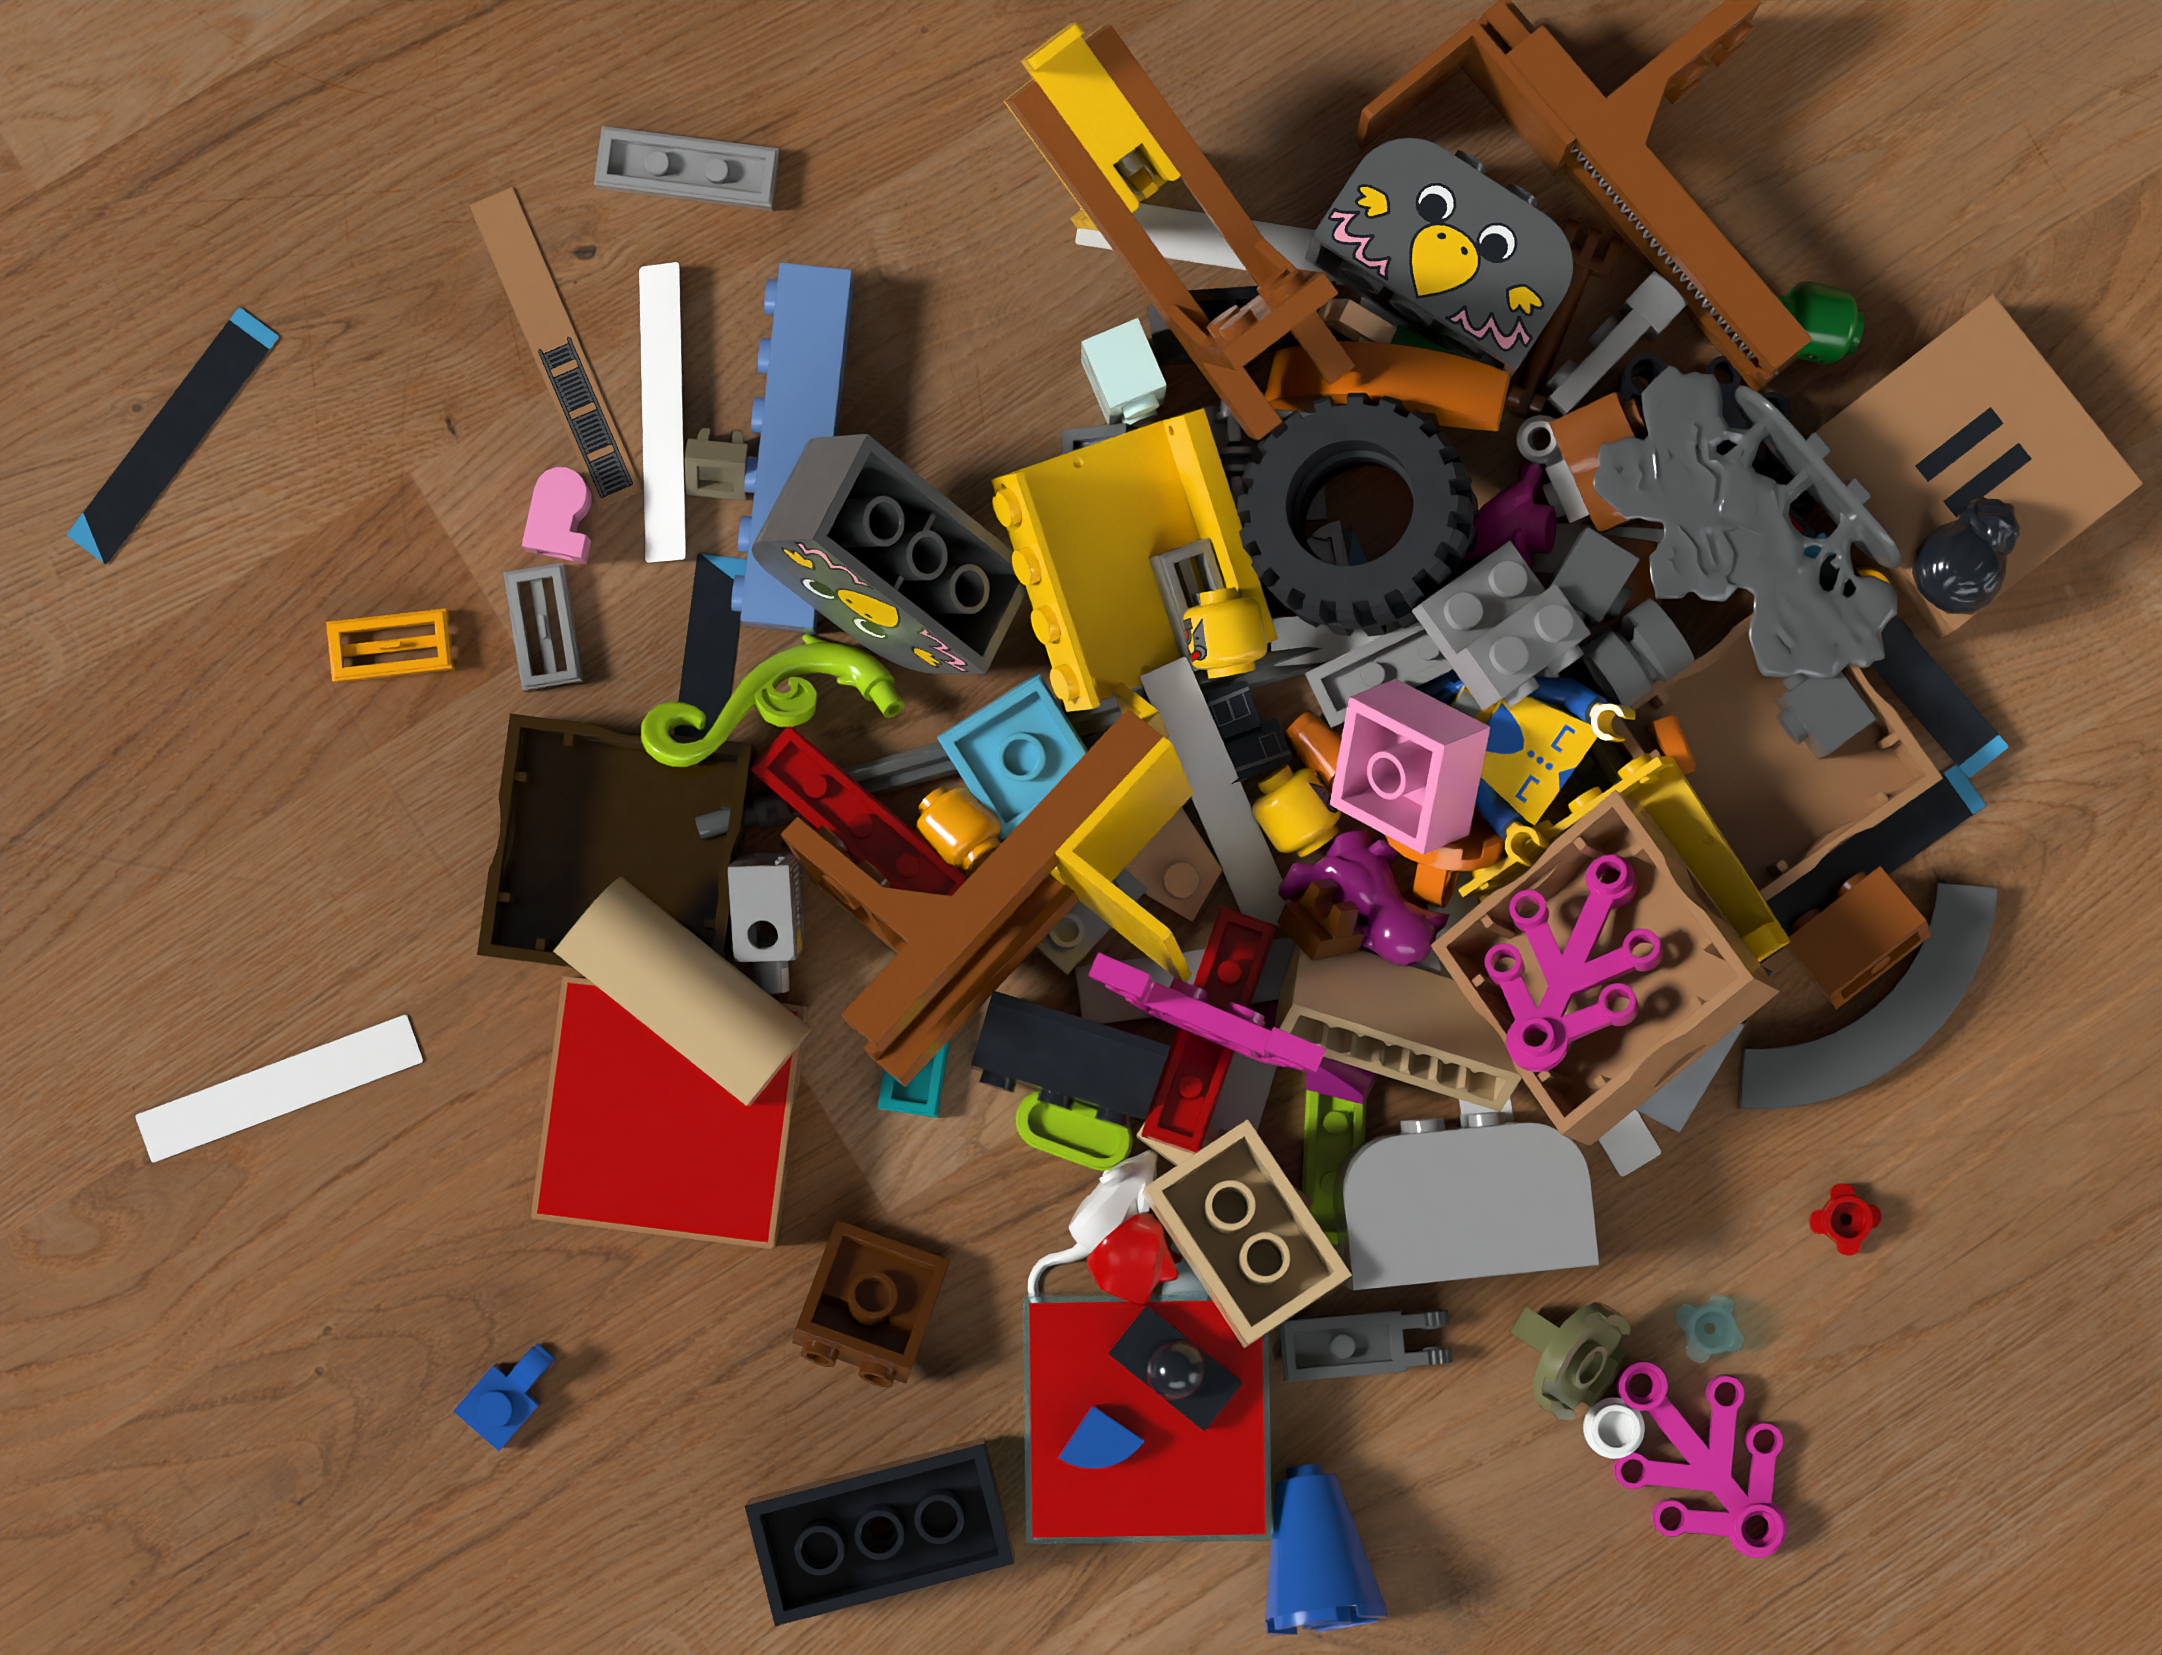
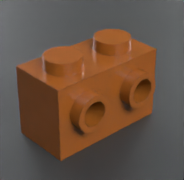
M1881 866L1869 875L1866 872H1860L1850 878L1838 890L1837 895L1839 898L1822 912H1819L1818 909L1807 912L1789 930L1791 942L1786 947L1790 956L1835 1010L1931 937L1927 920Z

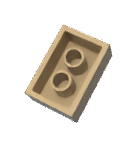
M1248 1119L1144 1187L1142 1195L1244 1348L1352 1276Z

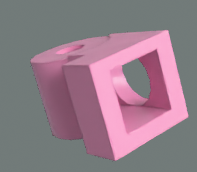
M554 467L545 471L538 478L534 487L522 547L527 552L587 564L592 541L587 535L577 533L579 521L589 512L592 505V494L588 484L576 471L567 467Z

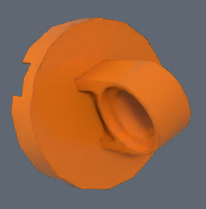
M1476 804L1468 836L1424 855L1385 835L1391 847L1404 857L1418 862L1413 886V898L1442 909L1447 906L1454 893L1460 871H1473L1492 866L1501 860L1506 841L1497 834L1480 814Z

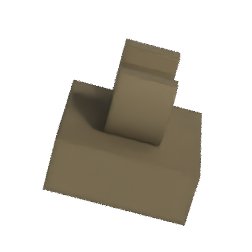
M703 428L699 432L697 439L687 440L685 452L686 495L746 501L745 472L748 459V444H744L743 435L740 431L733 432L732 443L710 441L709 428Z

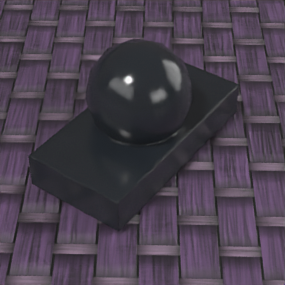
M1147 1304L1108 1352L1111 1357L1204 1432L1243 1384L1240 1379Z

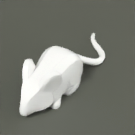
M1147 1150L1137 1156L1127 1158L1111 1170L1103 1172L1102 1177L1099 1178L1101 1182L1081 1202L1068 1228L1077 1244L1071 1249L1046 1255L1032 1268L1028 1278V1293L1032 1303H1043L1038 1281L1047 1267L1057 1264H1069L1087 1258L1096 1246L1119 1225L1134 1215L1150 1210V1205L1142 1193L1144 1187L1155 1181L1157 1177L1158 1154L1155 1150Z

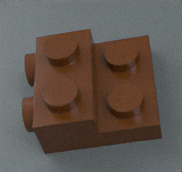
M836 1219L795 1328L792 1343L802 1346L801 1356L814 1364L834 1367L838 1359L860 1367L859 1377L873 1385L890 1388L893 1386L894 1380L907 1384L950 1260Z

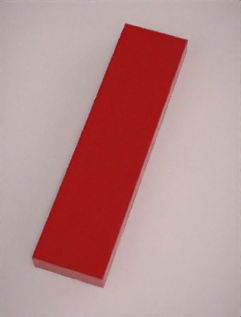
M786 727L750 769L751 772L817 829L824 825L846 845L848 848L846 854L860 864L863 860H866L879 870L890 882L891 885L888 888L952 896L968 879L953 864L950 865L943 861L939 853L794 727Z
M1220 906L1193 983L1194 986L1207 992L1206 997L1209 998L1207 1004L1227 1012L1230 1002L1250 1009L1277 931V925ZM1178 1028L1141 1136L1192 1154L1199 1152L1206 1137L1235 1051Z

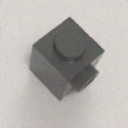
M1587 527L1578 535L1545 590L1556 583L1581 620L1591 626L1601 622L1605 615L1615 620L1633 592V589L1627 586L1625 582L1640 559Z
M1841 671L1833 679L1824 677L1812 679L1801 673L1786 678L1782 683L1788 691L1775 700V703L1782 711L1776 717L1785 733L1798 745L1804 741L1817 759L1830 754L1876 720V717Z

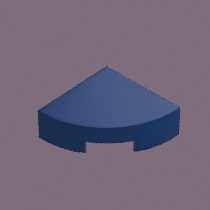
M1092 1405L1060 1453L1059 1459L1082 1468H1104L1127 1459L1143 1444L1144 1439Z

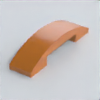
M1340 341L1338 343L1355 367L1333 384L1327 383L1302 346L1297 345L1275 352L1264 396L1275 410L1295 411L1297 409L1299 412L1314 413L1316 410L1313 401L1331 396L1336 404H1347L1348 393H1367L1372 402L1379 403L1380 399L1385 395L1402 401L1407 411L1418 409L1424 413L1436 414L1439 426L1498 431L1510 376L1508 372L1493 366L1430 349L1388 343Z

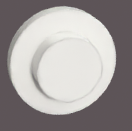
M1607 1397L1599 1400L1593 1407L1589 1408L1584 1418L1583 1432L1588 1445L1596 1453L1607 1458L1617 1459L1630 1455L1639 1447L1644 1437L1645 1425L1639 1410L1631 1408L1619 1397Z

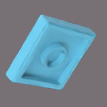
M1040 673L1035 674L937 736V739L973 796L980 800L1000 820L1001 834L999 837L1001 840L1012 833L1088 752Z

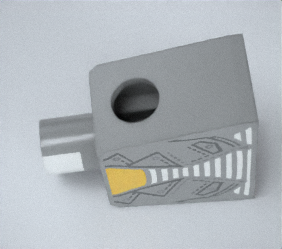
M792 851L742 853L728 866L734 960L736 962H752V980L768 994L788 992V961L796 960L804 950L805 944L803 868ZM759 921H768L773 924L778 932V936L771 937L766 935L761 930Z

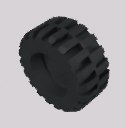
M1348 393L1347 404L1337 405L1331 396L1315 400L1313 403L1316 412L1303 418L1296 409L1282 420L1288 429L1278 438L1271 433H1267L1257 446L1264 455L1260 464L1248 462L1242 480L1249 487L1248 494L1238 496L1237 515L1244 522L1245 526L1239 531L1243 549L1253 561L1251 566L1274 596L1287 609L1293 610L1302 621L1316 628L1323 624L1333 634L1350 637L1354 629H1363L1368 637L1384 635L1387 632L1386 624L1396 621L1404 629L1419 622L1412 612L1414 608L1444 588L1450 580H1455L1468 570L1463 559L1466 552L1475 551L1478 532L1473 526V521L1479 517L1478 500L1471 488L1472 480L1464 463L1445 433H1440L1433 421L1418 409L1409 412L1402 401L1385 395L1380 399L1379 403H1374L1367 393ZM1379 466L1394 470L1407 482L1414 500L1410 523L1399 542L1383 556L1361 565H1333L1318 557L1311 549L1305 536L1306 516L1318 491L1330 479L1352 468Z

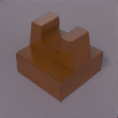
M1331 878L1312 881L1299 901L1284 905L1277 921L1283 930L1312 960L1358 952L1366 934L1356 924L1359 911L1358 906L1353 901L1336 903L1332 900L1337 885Z

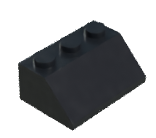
M993 990L971 1063V1069L982 1072L979 1083L1010 1093H1014L1017 1083L1040 1090L1037 1101L1067 1111H1072L1074 1101H1078L1098 1108L1095 1119L1114 1126L1130 1129L1132 1119L1142 1123L1146 1120L1170 1045Z

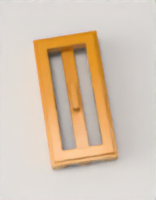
M444 608L326 622L332 681L342 683L455 670L454 658L451 652L452 637L449 633L448 624L450 622L449 610ZM435 624L436 635L342 645L341 635ZM437 648L438 657L344 668L343 658Z

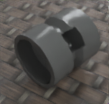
M1650 598L1620 619V630L1618 632L1607 628L1580 647L1584 653L1581 656L1584 665L1613 704L1632 707L1652 693V681L1654 679L1667 682L1695 662L1694 656L1680 631L1663 609Z

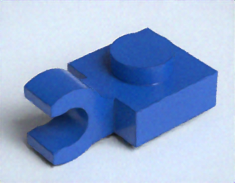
M537 1343L523 1356L510 1374L498 1363L494 1364L453 1412L496 1450L500 1451L542 1403L529 1390L556 1358L542 1345Z

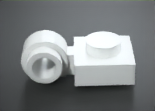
M1546 415L1530 417L1518 430L1517 446L1520 453L1527 460L1538 464H1546L1547 468L1545 469L1551 482L1543 485V490L1549 504L1555 508L1556 517L1559 518L1566 515L1569 522L1576 525L1590 519L1591 517L1582 500L1575 479L1564 460L1549 423L1556 419ZM1541 429H1547L1551 435L1550 445L1546 449L1538 451L1533 444L1534 435Z

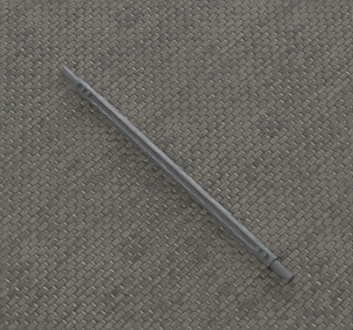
M1268 647L1265 656L1255 661L1256 670L1210 679L1208 678L1207 670L1200 669L1193 673L1204 695L1240 681H1246L1249 689H1254L1305 674L1327 662L1274 666L1322 648L1300 647L1271 651V647ZM1143 685L1131 689L1151 704ZM1114 696L1099 701L1100 706L1093 709L1067 712L1065 706L1061 708L1079 737L1082 738L1109 729L1120 718L1122 712ZM940 742L842 769L874 797L959 773ZM768 790L751 795L752 801L748 802L746 809L745 828L759 824L762 830L793 821L796 817L804 818V816L775 791ZM723 809L695 817L701 840L728 832L730 810Z

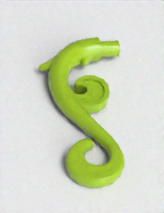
M805 634L802 637L806 643L805 645H798L773 655L757 665L742 679L713 727L702 740L684 744L675 742L670 737L669 732L674 727L691 725L699 730H703L706 723V715L697 707L684 702L670 701L657 705L647 713L641 724V742L646 752L658 762L672 767H688L698 764L720 747L753 705L766 722L778 727H794L806 723L815 714L817 692L807 680L794 677L801 674L822 673L839 677L837 682L840 685L856 687L867 701L875 702L886 718L898 715L904 709L905 703L894 689L895 678L875 657L856 647L842 643H831L810 634ZM788 679L789 692L781 693L775 690L782 681Z

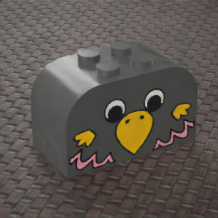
M1418 138L1395 139L1376 147L1357 166L1312 234L1305 259L1431 342L1450 351L1452 355L1468 358L1506 371L1511 379L1563 300L1570 286L1573 274V257L1565 234L1550 217L1536 209L1538 201L1529 192L1511 183H1508L1506 188L1499 185L1485 175L1488 170L1482 162L1464 151L1457 150L1455 155L1433 142Z
M868 434L810 439L801 452L751 549L756 561L769 574L859 643L898 665L930 674H986L1027 592L1026 586L1018 580L1012 565L1013 550Z

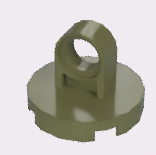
M1594 1302L1580 1308L1558 1328L1528 1307L1524 1308L1509 1332L1542 1353L1533 1379V1398L1539 1407L1557 1419L1569 1421L1577 1417L1573 1409L1581 1402L1589 1407H1593L1603 1397L1616 1379L1627 1355L1625 1350L1618 1347L1621 1334L1630 1335V1325L1625 1316L1606 1304Z

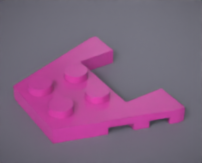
M1101 953L1097 954L1088 975L1093 980L1105 983L1104 987L1126 997V1001L1150 1016L1263 1064L1286 1067L1287 1065L1296 1070L1303 1071V1069L1317 1073L1326 1052L1325 1048L1276 1027H1273L1272 1031L1263 1028L1266 1023L1263 1021L1265 1017L1251 1009L1230 1002L1227 1012L1207 1004L1209 1000L1206 997L1207 992L1192 984L1173 978L1168 988L1154 982L1150 974Z

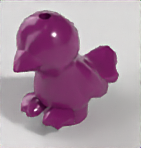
M1363 830L1351 831L1333 837L1324 844L1327 857L1321 859L1317 864L1293 863L1288 874L1279 885L1278 895L1283 900H1289L1304 894L1312 881L1331 878L1337 885L1332 900L1336 903L1353 901L1359 908L1358 914L1368 919L1369 925L1360 926L1366 933L1361 945L1375 951L1383 959L1397 966H1413L1425 960L1432 950L1430 945L1436 941L1437 933L1446 926L1450 914L1422 909L1407 901L1399 892L1394 871L1390 866L1391 863L1397 860L1400 853L1389 845L1387 839L1373 843L1371 833Z

